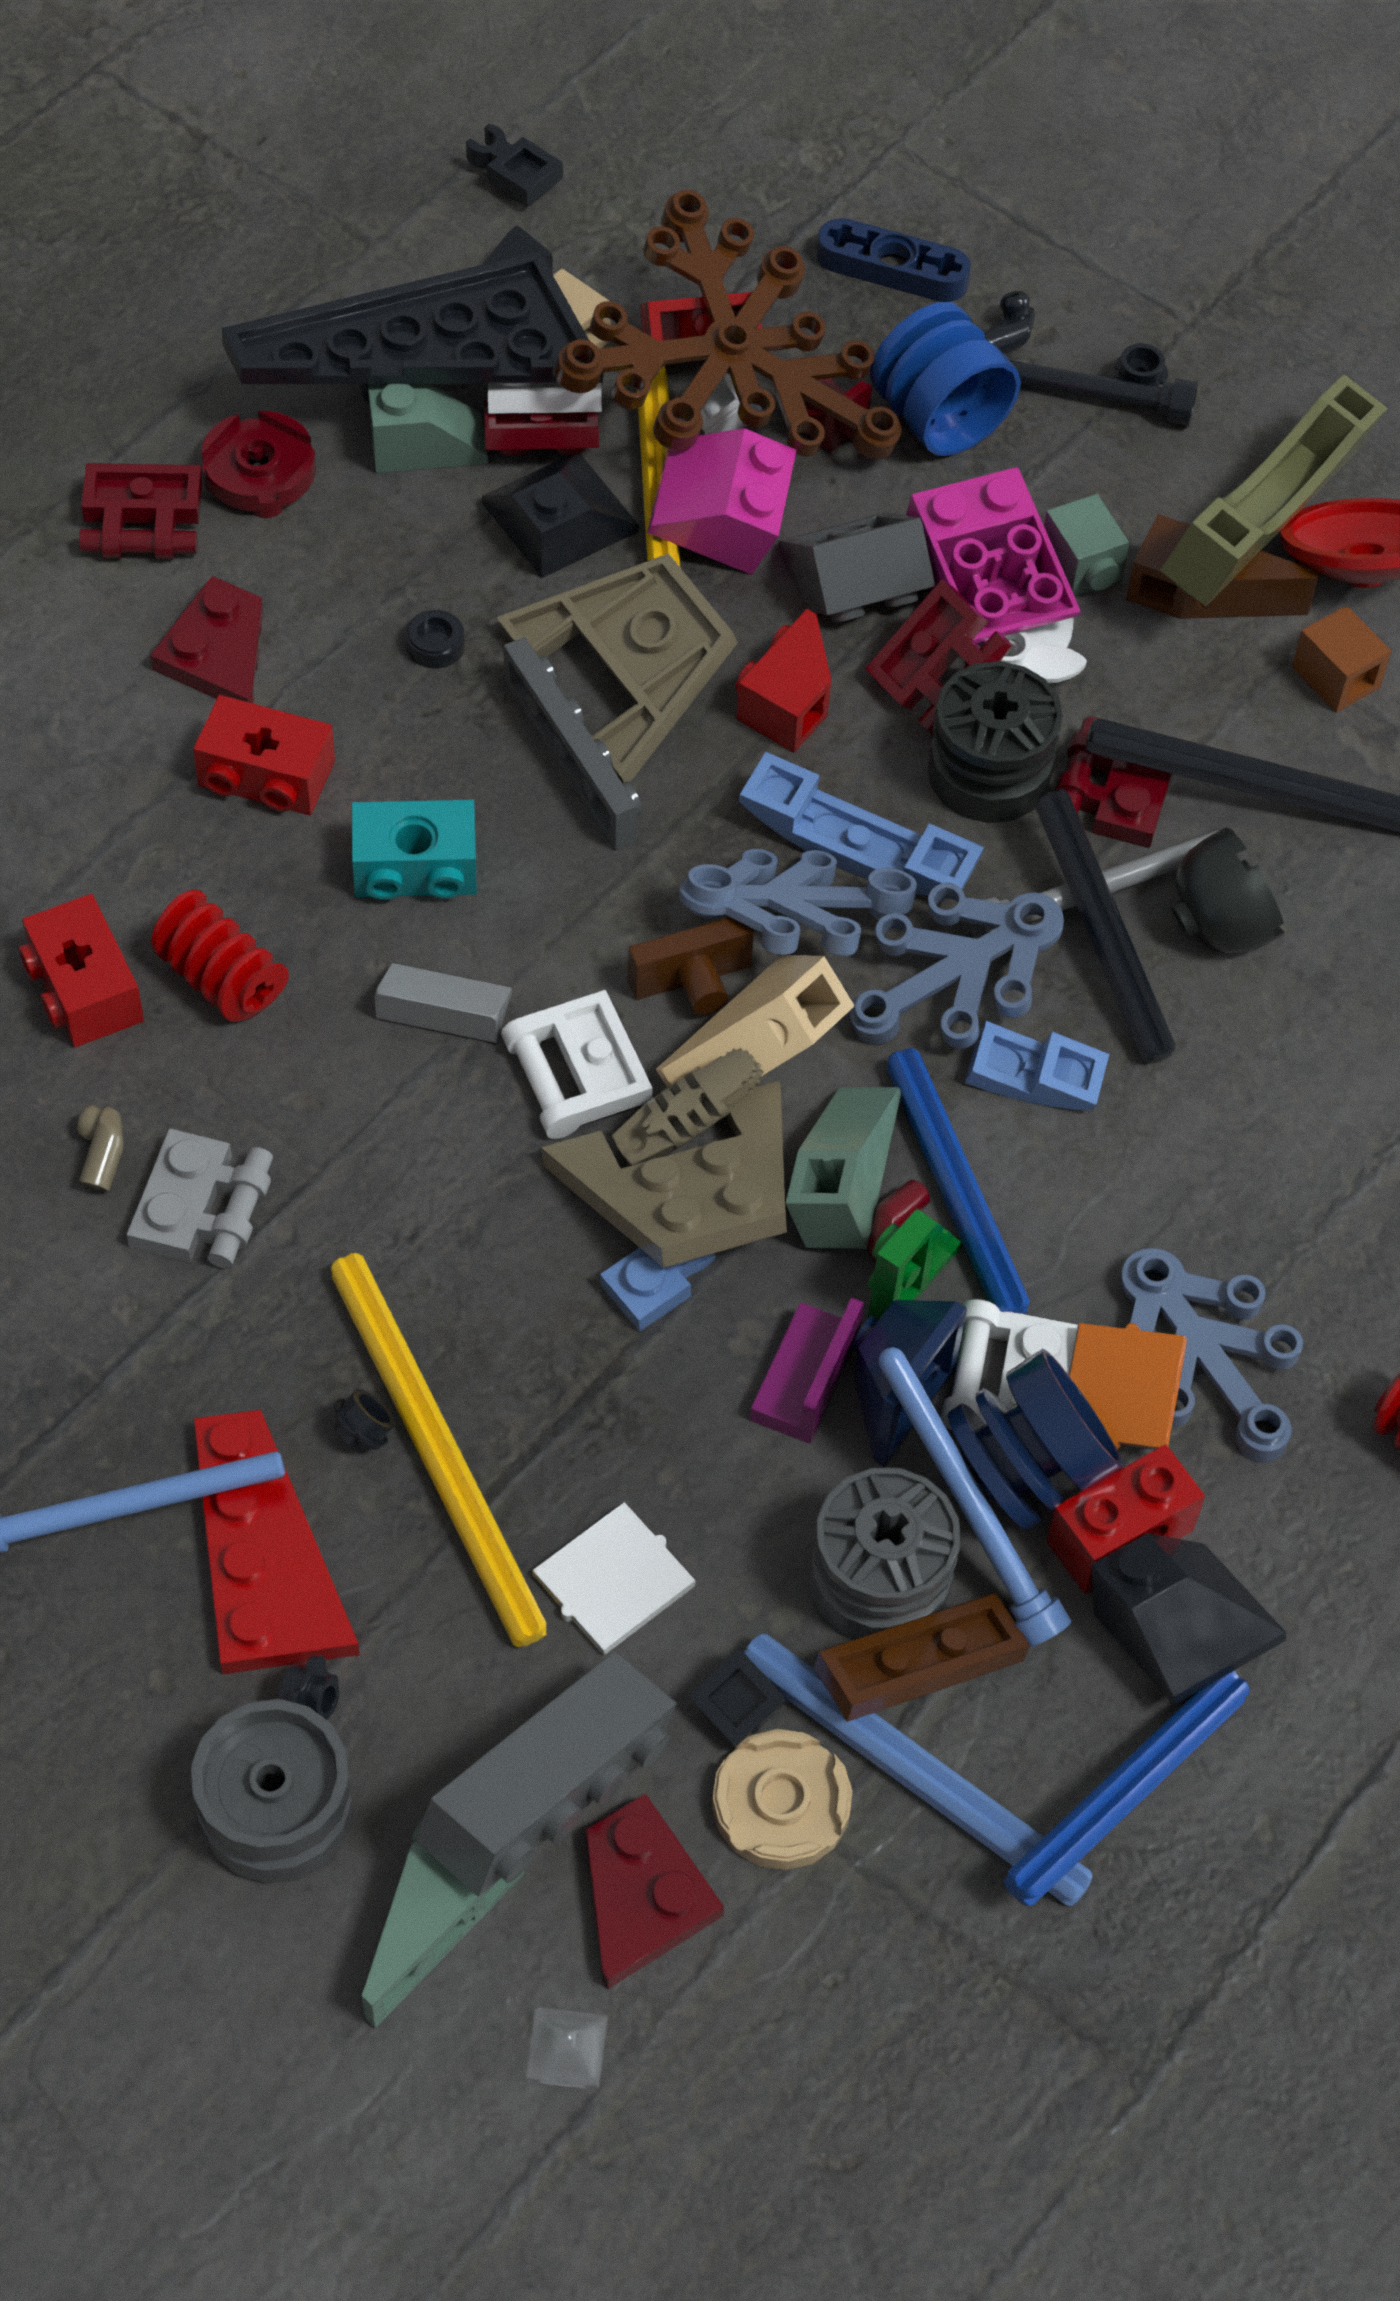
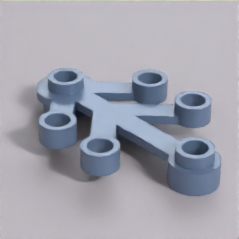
M749 849L742 854L740 861L728 869L712 864L693 867L689 871L688 877L682 881L679 890L680 901L693 914L705 919H718L727 915L761 932V945L771 953L787 955L797 950L801 930L798 922L823 934L821 945L827 952L847 956L854 954L858 950L861 934L860 925L852 919L837 917L819 907L869 908V913L878 920L890 913H899L905 916L913 907L917 882L910 874L902 870L880 868L871 872L868 877L867 887L830 886L834 882L837 860L832 854L821 850L804 852L798 863L775 877L778 858L767 850ZM758 906H767L788 917L774 916Z
M941 883L935 886L928 896L929 912L932 919L941 925H953L959 921L995 928L978 939L914 928L911 921L899 913H890L883 916L878 921L875 930L877 944L882 952L891 956L912 953L942 960L887 992L868 990L858 995L853 1001L855 1006L850 1010L853 1033L860 1041L866 1044L881 1045L887 1043L897 1035L900 1029V1014L960 980L954 1005L946 1010L941 1018L942 1036L944 1041L954 1048L962 1049L973 1045L979 1037L977 1015L991 961L1012 949L1008 975L1002 977L994 988L995 1006L1006 1017L1016 1018L1026 1014L1032 1005V989L1030 984L1038 953L1047 950L1056 943L1063 931V912L1058 903L1051 897L1041 893H1026L1017 896L1009 904H1002L965 897L963 890L953 883ZM946 898H951L958 903L950 910H943L937 907L938 902ZM1029 915H1038L1043 917V920L1039 924L1028 925L1022 921V918ZM891 929H900L905 932V935L899 940H889L884 937L885 933ZM1009 990H1018L1024 994V997L1017 1002H1008L1002 998ZM873 1006H880L885 1009L882 1015L874 1018L866 1016L863 1012ZM956 1021H966L971 1025V1028L964 1033H954L949 1029Z
M1147 1248L1133 1253L1125 1261L1121 1272L1122 1288L1128 1299L1134 1304L1130 1323H1135L1141 1331L1154 1332L1160 1311L1176 1332L1175 1335L1187 1338L1177 1399L1183 1403L1185 1408L1175 1411L1172 1427L1186 1424L1191 1417L1195 1405V1396L1190 1388L1197 1361L1240 1420L1235 1432V1443L1241 1454L1247 1459L1258 1463H1269L1279 1459L1285 1452L1291 1437L1292 1427L1289 1418L1278 1407L1271 1404H1263L1224 1351L1261 1359L1274 1369L1285 1370L1293 1367L1299 1359L1303 1348L1301 1334L1295 1328L1285 1324L1272 1326L1267 1332H1262L1199 1317L1188 1303V1301L1223 1307L1226 1308V1311L1231 1316L1242 1320L1254 1318L1261 1311L1266 1295L1264 1285L1254 1276L1238 1275L1228 1283L1186 1273L1181 1262L1173 1254L1162 1249ZM1144 1272H1154L1165 1279L1162 1281H1152L1145 1276ZM1239 1291L1247 1292L1253 1296L1255 1301L1251 1303L1241 1302L1234 1296V1293ZM1275 1341L1285 1342L1291 1347L1292 1351L1280 1353L1272 1347L1271 1343ZM1255 1422L1268 1423L1276 1429V1432H1261L1255 1426Z

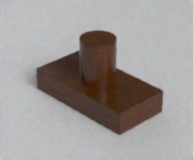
M729 917L629 946L628 983L635 1000L684 987L695 1013L705 1015L721 1009L728 1001V994L719 976L751 967L753 929Z

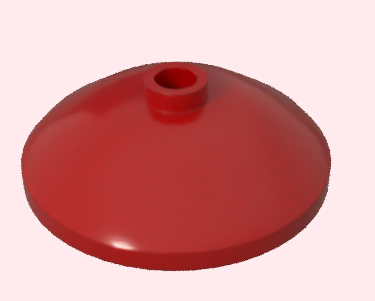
M1351 498L1323 502L1303 508L1280 531L1281 546L1298 563L1319 571L1325 577L1349 582L1350 585L1357 588H1374L1382 585L1383 582L1400 579V500L1389 498Z

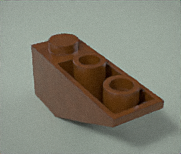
M1158 514L1133 562L1126 600L1179 619L1308 615L1320 572L1302 566L1297 562L1260 551L1205 607L1193 596L1183 592L1174 581L1160 571L1190 524Z

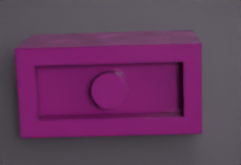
M851 1298L842 1318L800 1302L751 1407L750 1421L808 1444L812 1443L853 1352L852 1345L861 1328L864 1302Z

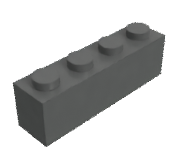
M614 1651L430 1798L415 1841L478 1897L501 1878L506 1883L512 1882L530 1864L536 1853V1848L547 1839L553 1844L560 1842L577 1824L585 1807L593 1801L598 1805L605 1804L620 1789L627 1777V1772L635 1765L640 1764L643 1768H647L658 1759L671 1740V1735L666 1732V1729L677 1703Z

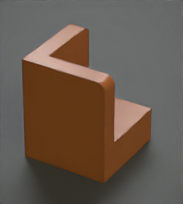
M1342 607L1301 630L1293 660V668L1337 713L1381 688L1392 651L1350 608Z

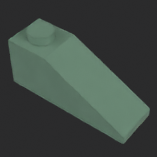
M422 1821L419 1823V1825L413 1833V1841L416 1840ZM415 1841L410 1847L362 1993L365 2020L376 2028L524 1876V1871L510 1883H506L502 1878L499 1879L478 1897Z

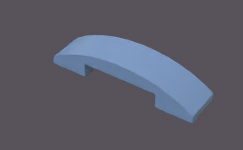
M768 752L764 753L740 793L739 802L768 827L803 850L828 852L836 858V867L867 880L871 872L876 869L894 868L902 870L916 880L915 894L929 896L930 891L941 883H953L963 890L984 850L983 846L930 823L923 835H920L817 789L820 775Z

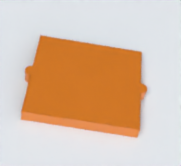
M1079 1323L1070 1377L1105 1426L1117 1450L1121 1445L1153 1450L1164 1444H1167L1169 1447L1187 1345V1338L1185 1336L1141 1331L1135 1323H1129L1126 1328Z

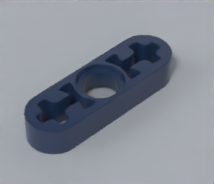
M845 218L830 220L819 230L817 258L819 263L829 271L940 302L958 300L967 292L971 264L969 258L956 248ZM866 250H870L869 256L865 255ZM896 254L904 257L907 262L900 266H890L883 263L880 258L884 255ZM917 264L922 265L921 270H917ZM943 272L948 273L947 276H942Z

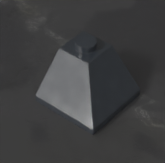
M580 453L568 455L482 496V504L541 578L639 532V524Z
M1146 1533L1091 1564L1094 1615L1173 1705L1286 1641V1631L1205 1544Z

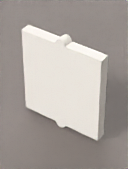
M625 1502L533 1570V1577L561 1607L562 1619L566 1622L573 1621L603 1656L695 1587L696 1580L666 1548V1538L663 1535L655 1536Z

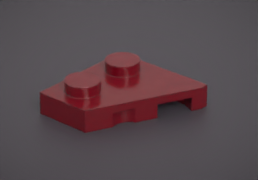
M646 1793L586 1830L595 1921L601 1956L602 1981L608 1989L723 1917V1904Z

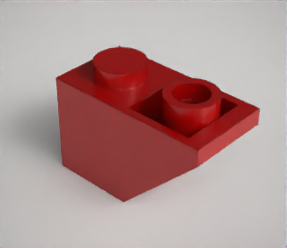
M806 609L791 626L787 624L782 626L775 634L767 653L757 663L754 661L749 662L741 671L735 684V691L738 693L737 720L793 753L799 749L828 716L831 675L817 614Z

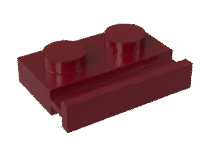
M488 397L484 398L486 450H497L503 455L519 456L528 453L530 449H553L560 454L574 455L586 451L587 448H599L597 412L488 414Z

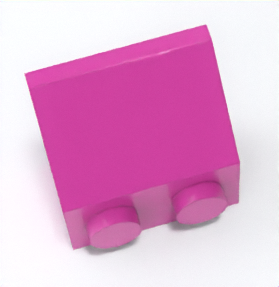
M745 428L700 435L696 443L687 450L674 451L667 448L647 533L752 575L779 536L796 449Z

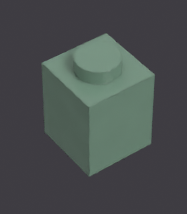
M1098 494L1046 511L1044 527L1074 596L1091 590H1103L1122 580L1129 541Z

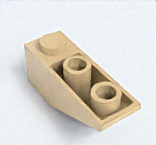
M781 955L657 1067L656 1071L668 1088L699 1066L702 1069L718 1057H724L727 1051L731 1052L733 1048L735 1050L741 1048L743 1051L747 1050L749 1054H752L756 1063L759 1062L761 1065L760 1069L764 1071L762 1073L763 1076L813 1045L855 1005L825 956Z

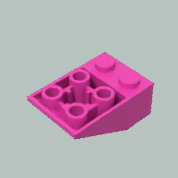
M1018 467L911 494L906 516L920 517L935 582V586L929 589L932 591L941 580H944L952 585L989 621L973 639L976 643L987 641L995 631L1006 636L1080 615L1079 605Z

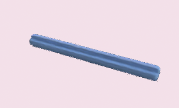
M759 1634L745 1649L744 1653L789 1702L1012 1866L1044 1837L876 1713L847 1722L815 1669L769 1635ZM1078 1862L1048 1892L1065 1905L1073 1906L1089 1888L1093 1875L1088 1868Z

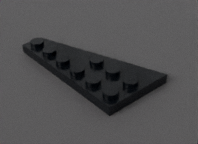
M540 251L222 328V345L241 384L559 383L555 377V366L561 349L575 340L590 341ZM576 360V361H578V362H580V363L587 364V363H585V362H583V361H581V360ZM604 372L601 373L598 383H603Z

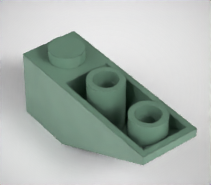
M839 1087L799 1148L785 1204L806 1248L867 1249L901 1097L899 1087Z

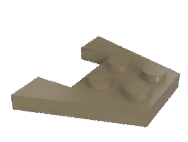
M669 553L496 617L512 642L525 637L538 657L541 655L548 657L578 634H581L636 703L634 706L591 736L593 740L599 738L604 742L612 758L613 770L622 782H631L738 644L733 631Z
M780 1080L755 1087V1090L749 1091V1095L729 1108L731 1113L725 1116V1119L735 1137L714 1141L707 1145L668 1156L654 1158L640 1164L621 1169L602 1131L541 1147L543 1166L663 1268L787 1232Z

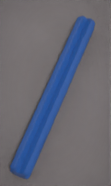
M914 1048L896 1051L888 1057V1074L894 1087H899L901 1090L900 1101L986 1297L1001 1312H1014L1025 1315L1028 1311L1027 1306L1030 1299L923 1059Z
M1233 1671L1196 1692L1008 1871L1007 1877L1004 1880L1008 1893L1015 1896L1018 1902L1024 1906L1034 1905L1245 1702L1246 1696L1250 1691L1246 1680L1239 1678L1236 1672Z

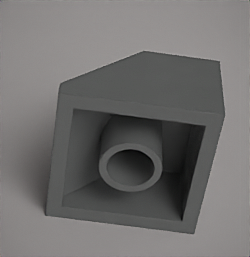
M880 513L779 540L781 553L809 610L823 615H830L831 622H840L863 616L865 614L864 605L882 600L885 607H895L918 600L917 591L935 586L920 517Z

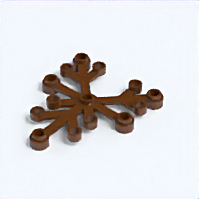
M681 190L668 198L661 216V226L649 231L643 247V253L650 263L657 266H666L699 286L712 322L707 329L706 335L658 341L627 323V313L621 305L605 301L595 307L590 322V329L598 339L607 342L613 341L619 346L598 349L594 343L588 340H575L561 349L555 366V377L559 384L574 393H586L593 390L597 386L603 372L622 370L618 374L613 387V398L624 408L636 409L644 404L650 384L663 365L707 359L682 397L665 402L657 414L653 426L654 435L661 445L674 451L687 450L696 443L703 425L700 411L726 373L730 374L740 403L737 409L740 420L745 425L753 428H760L768 424L775 408V400L768 391L759 387L754 371L771 380L789 432L787 435V445L796 449V454L799 456L808 457L814 455L819 450L825 435L822 424L808 416L803 400L853 428V445L859 453L868 458L883 459L888 457L893 452L901 435L900 423L892 410L881 406L867 410L817 381L843 376L854 380L866 377L875 356L873 349L867 343L861 340H851L844 344L840 353L782 360L768 352L792 348L802 351H813L819 347L826 331L824 320L816 313L809 311L797 314L791 325L757 329L777 298H789L796 294L805 274V265L801 255L795 249L788 246H779L764 255L757 272L758 285L735 317L722 279L737 257H742L749 251L754 238V230L743 219L730 218L726 220L717 238L718 245L712 252L704 229L709 217V210L704 198L693 190ZM729 235H737L743 241H736L732 239ZM680 242H684L687 251L679 247ZM654 243L664 244L669 249H660ZM601 318L612 319L616 325H608ZM800 328H807L815 335L805 334ZM848 356H855L863 363H855ZM576 360H581V361H583V362H585V363H587V364L580 363V362H578V361H576ZM632 385L639 390V392H629L623 386ZM748 404L759 405L764 411H755ZM675 417L681 418L686 422L679 421ZM798 433H806L813 438V440H805L798 435Z

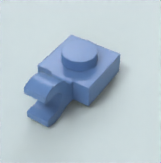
M638 1248L600 1274L601 1287L640 1332L690 1298L691 1284L686 1278L706 1268L716 1259L715 1254H710L663 1268L642 1249Z

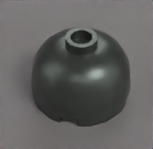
M1226 827L1205 838L1185 855L1179 864L1175 879V886L1180 901L1171 905V910L1176 922L1187 938L1197 933L1213 949L1224 953H1246L1263 947L1283 936L1285 932L1279 926L1283 925L1284 922L1275 897L1258 865L1251 867L1246 860L1240 861L1236 855L1247 848L1230 828Z

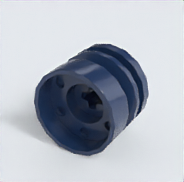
M1043 1348L1006 1373L1009 1389L1016 1402L1013 1406L1008 1408L993 1392L983 1388L976 1393V1402L986 1424L968 1405L963 1403L948 1412V1421L959 1442L962 1457L972 1475L988 1497L995 1504L1001 1506L1025 1530H1030L1042 1522V1513L1031 1491L1052 1511H1054L1056 1506L1064 1502L1062 1491L1055 1477L1061 1471L1079 1488L1087 1490L1123 1467V1460L1116 1445L1090 1403L1060 1363Z

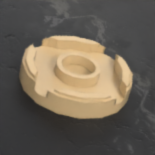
M775 1729L749 1736L735 1751L729 1754L726 1761L725 1759L723 1760L716 1772L712 1810L719 1833L736 1854L759 1867L791 1870L814 1864L836 1847L848 1827L853 1791L844 1764L835 1753L832 1756L827 1749L820 1746L819 1740L803 1732Z

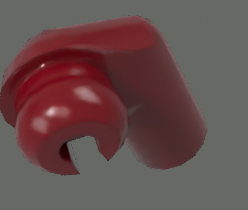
M909 1180L877 1205L867 1247L869 1256L874 1263H876V1258L872 1256V1251L882 1233L893 1223L901 1227L916 1209L922 1211L929 1204V1192L922 1183L916 1180Z

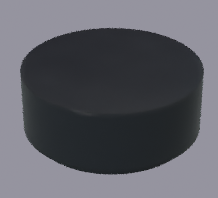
M429 610L416 615L411 619L406 628L408 655L415 663L426 668L438 669L454 664L460 659L465 648L462 623L453 614L441 610Z

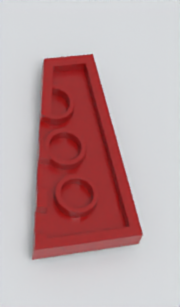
M261 1410L194 1418L199 1469L270 1452H278ZM286 1469L283 1478L204 1496V1516L222 1673L230 1674L293 1665L295 1663H307L308 1659L315 1654L324 1656L326 1660L360 1655L358 1641Z

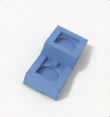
M986 1021L980 1029L979 1037L975 1042L964 1083L1029 1103L1092 1111L1097 1105L1109 1054L1055 1032H1051L1045 1042L1042 1043Z

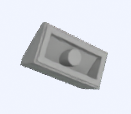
M392 963L378 985L374 996L376 1018L497 1043L511 998L512 988Z

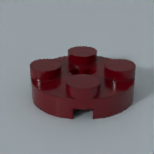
M258 411V418L240 421L239 414L227 417L209 431L202 444V471L206 489L223 503L240 510L252 511L255 516L260 518L278 516L282 513L285 505L293 503L306 493L315 478V451L311 445V437L308 431L297 420L279 412ZM263 456L269 457V463L260 466L250 465L247 461L248 459L258 461Z

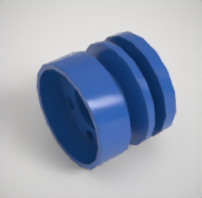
M952 302L933 303L916 310L898 323L882 341L877 350L869 376L874 390L881 398L888 401L889 407L895 413L904 417L907 427L923 446L937 456L956 455L974 447L992 434L1005 420L1018 399L1021 385L1016 367L997 346L985 339L984 332L979 326L972 323L970 316L961 307Z

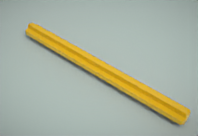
M351 1253L336 1259L331 1264L332 1279L512 1644L523 1648L540 1641L546 1635V1621L364 1257L358 1253Z

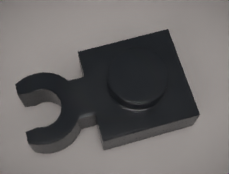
M488 124L484 127L485 144L487 146L480 145L472 139L466 141V158L469 163L475 167L487 169L488 182L527 207L563 179L562 161L524 137L513 145L506 141L504 131L495 125Z

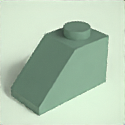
M368 384L370 427L376 473L488 464V453L485 449V431L481 413L433 384Z

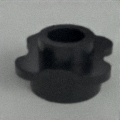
M312 1655L306 1664L295 1663L286 1671L280 1683L278 1699L309 1706L327 1720L333 1714L338 1703V1677L327 1671L324 1656Z

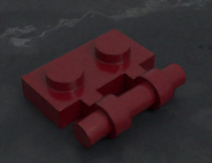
M86 463L81 505L84 522H103L102 529H80V551L103 552L104 558L122 559L123 553H155L156 559H174L175 554H197V531L175 529L176 524H199L203 481L201 465ZM124 523H155V530L123 529Z
M941 580L865 669L901 706L912 710L925 696L932 704L918 721L926 730L933 734L936 705L941 688L944 686L938 679L960 655L967 662L963 669L976 663L997 662L1003 659L1013 647V644L1001 633L995 631L984 645L980 647L973 639L989 621L952 585Z
M1087 717L1083 720L1080 731L1074 733L1071 737L1067 749L1070 763L1067 772L1059 776L1055 790L1064 789L1069 793L1077 814L1079 810L1096 814L1093 834L1150 848L1172 774L1089 753L1086 750V737L1092 721L1097 718ZM1092 769L1109 774L1105 787L1092 784L1089 779Z

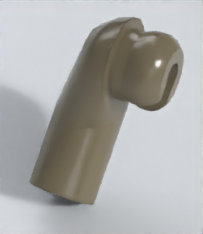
M89 1105L82 1110L77 1124L78 1133L84 1139L92 1140L78 1183L94 1190L110 1192L124 1148L122 1117L118 1111L109 1106L102 1110L97 1106Z

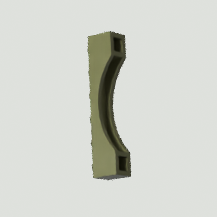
M1343 374L1319 397L1293 430L1249 478L1228 496L1222 499L1217 497L1190 524L1160 571L1174 581L1183 592L1193 596L1206 607L1357 453L1388 408Z

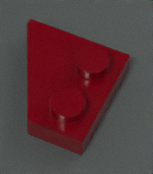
M211 576L151 653L152 670L215 699L218 698V695H223L254 704L255 670H258L259 661L258 642L262 632L264 613L262 597Z

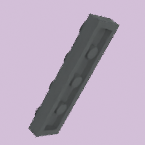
M525 637L505 644V684L615 851L637 842V816L641 815L642 806L636 790L630 782L622 783L613 770L612 758L606 745L599 738L593 740L585 728L584 716L578 703L571 696L565 698L557 686L556 674L548 658L545 655L538 657Z

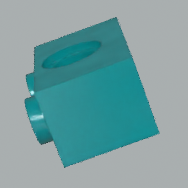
M474 800L352 802V866L355 897H373L380 900H388L398 896L453 898L458 895H477Z

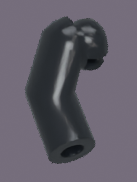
M1023 291L1009 292L1001 298L1000 308L1003 313L999 317L998 326L984 331L985 339L997 346L1003 354L1022 347L1031 336L1035 320V310L1030 307V298Z

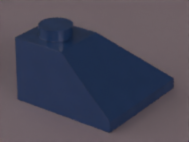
M894 1300L880 1319L871 1316L866 1320L853 1342L852 1349L858 1352L854 1374L857 1394L873 1460L883 1467L888 1464L914 1426L879 1366V1356L887 1348L895 1347L900 1349L907 1358L930 1401L933 1402L956 1368L967 1308L956 1301Z

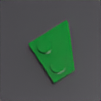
M918 1209L911 1214L901 1227L895 1223L891 1224L882 1233L872 1251V1256L876 1258L875 1270L867 1285V1288L871 1290L868 1318L874 1316L880 1319L894 1300H917L962 1249L963 1242Z

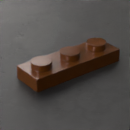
M994 1593L820 1651L814 1669L845 1720L849 1722L1023 1662L1030 1644L1022 1632L1014 1626V1620L997 1594Z

